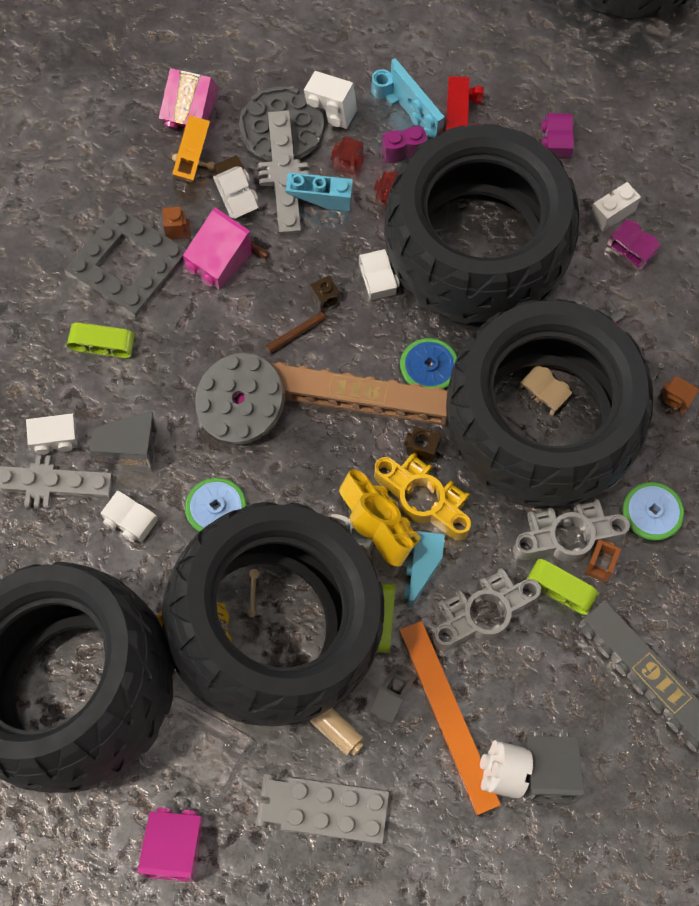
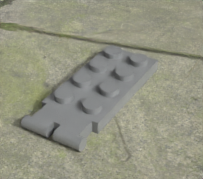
M264 774L260 797L270 800L269 804L259 803L255 826L265 828L266 823L279 824L283 831L382 845L389 792L288 777V782L273 780V775Z

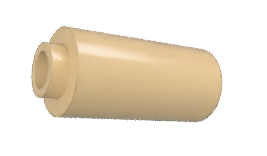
M333 708L310 721L346 756L350 754L355 756L364 746L362 743L364 737Z

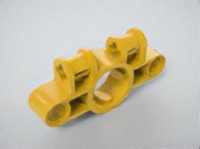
M413 453L402 466L389 457H382L377 460L374 472L375 480L399 498L400 510L408 520L418 524L431 522L450 538L457 541L464 540L467 537L471 521L460 509L469 499L470 493H464L454 485L455 482L452 480L443 488L438 479L429 475L433 466L431 464L427 465L417 458L418 455L416 453ZM382 468H387L391 472L388 474H383L379 470ZM424 486L431 493L434 494L435 492L439 503L435 502L429 511H417L415 507L407 504L405 495L406 493L410 494L414 487ZM460 523L465 529L460 531L455 529L453 525Z
M355 469L350 470L339 488V492L352 511L350 514L352 526L360 534L373 541L389 564L397 567L402 566L412 548L419 543L420 535L413 531L407 518L401 517L396 501L388 496V490L385 486L372 485L364 473Z

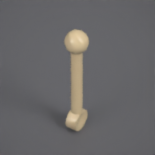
M178 154L172 156L174 162H176ZM199 161L198 165L207 167L209 171H214L215 163Z
M252 569L249 572L251 595L250 609L247 615L250 618H254L257 614L255 610L256 579L259 577V572L256 569Z

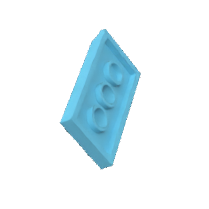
M396 58L392 59L391 73L384 69L373 73L371 93L375 98L386 99L391 106L399 102L410 115L413 124L424 127L427 139H433L443 133L445 117Z

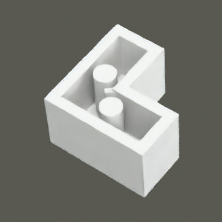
M317 71L313 73L304 89L306 103L315 108L325 109L329 124L347 129L357 112L353 82Z

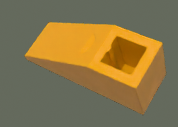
M189 115L172 178L193 184L210 121Z

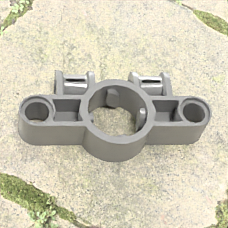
M597 498L593 499L592 502L574 504V512L564 513L557 518L552 507L548 508L547 511L537 513L530 511L528 512V522L531 532L520 534L517 537L513 552L520 560L554 555L557 559L564 562H578L588 555L591 548L596 546L598 540L612 543L621 541L628 532L630 523L625 516L620 514L604 517L600 501ZM571 524L584 531V541H587V546L583 549L580 547L572 551L567 550L559 544L560 540L558 536H555V530L562 525L565 527L571 526ZM612 525L621 527L622 532L615 531ZM527 543L531 550H523L520 544Z
M500 568L496 574L485 579L483 577L480 579V585L483 590L474 593L468 601L460 590L456 592L455 596L445 601H438L439 608L447 622L438 626L433 637L435 647L441 651H447L473 637L480 640H493L500 637L505 632L513 615L536 603L541 593L540 584L533 579H526L513 585L506 572ZM523 589L532 590L534 592V596H526L523 593ZM484 600L497 604L500 614L503 613L504 623L502 625H495L491 630L478 627L476 620L470 616L471 606L474 604L479 605ZM447 633L451 636V640L443 642L439 639L438 635Z

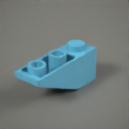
M288 172L285 193L326 209L350 211L353 179Z
M416 531L420 535V541L410 552L413 553L412 562L408 561L406 573L407 576H411L410 585L405 584L404 599H408V607L414 606L441 565L445 534Z

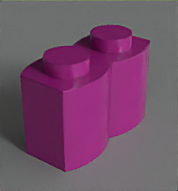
M547 113L545 120L541 121V132L545 133L541 144L548 150H552L557 157L571 158L574 147L572 114Z
M414 126L404 131L395 130L383 134L381 151L385 163H397L405 158L411 159L416 148L427 140L424 127Z
M628 219L610 236L607 243L615 252L624 256L631 264L641 270L656 255L661 246L654 235L643 232L638 223Z

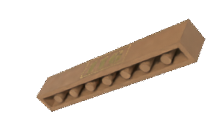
M281 362L276 364L270 363L283 381L285 400L445 425L447 391L441 387L426 388L420 384H401L396 380L382 381L370 376L363 378L356 377L351 373L337 374L326 369L318 371L306 366L292 367Z

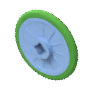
M210 478L198 483L190 491L185 503V513L192 527L200 532L205 526L222 515L247 506L243 491L234 482L224 478ZM216 503L219 504L220 507L217 510H213L212 507Z
M646 482L637 485L629 491L623 503V515L628 519L630 529L640 537L648 540H664L673 536L682 526L684 506L677 493L668 486L656 482ZM654 508L658 513L654 514L649 509Z

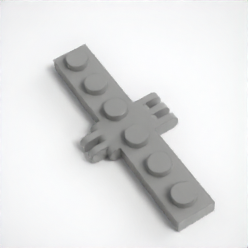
M289 110L268 112L272 162L258 164V169L263 170L258 172L259 178H263L259 180L260 186L275 185L279 235L301 233L298 198L285 193L288 172L310 174V171H303L309 170L310 165L309 163H301L298 159L294 160Z
M36 455V461L30 464V468L0 466V492L26 493L24 506L28 508L31 507L32 499H34V508H40L41 499H43V508L49 509L51 495L110 498L113 477L111 473L55 470V464H51V455H46L44 464H42L43 456Z

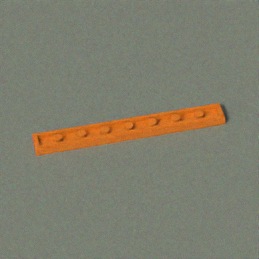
M420 621L399 629V633L476 815L478 816L500 807L501 804L496 794L481 789L484 769L480 768V755L423 622Z

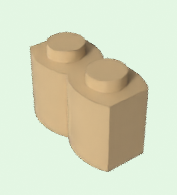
M536 365L518 386V389L521 391L526 388L534 395L531 398L536 396L534 400L537 403L541 400L542 403L550 407L551 411L549 414L552 416L572 395L570 387L565 382L556 380L548 368Z

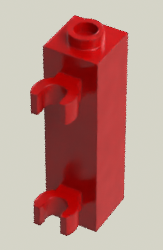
M449 76L445 132L450 128L462 125L468 126L469 100L478 104L482 103L484 87L475 86L469 88L470 77Z

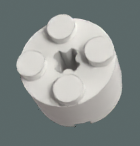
M494 740L488 754H483L480 761V768L484 769L481 789L510 798H521L529 783L525 782L527 774L532 775L533 758L530 750Z

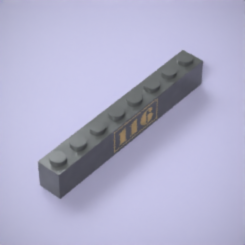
M604 600L583 618L580 623L583 634L587 638L593 639L599 645V651L605 657H610L615 662L618 672L623 676L627 675L633 682L634 689L639 694H644L651 701L650 705L657 713H662L666 717L670 728L676 733L679 732L686 739L685 743L692 751L699 753V700Z

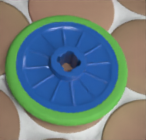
M433 338L420 339L411 343L404 350L400 360L401 373L408 384H420L426 388L441 387L445 389L449 385L457 355L447 343ZM431 363L433 366L428 367L426 364Z

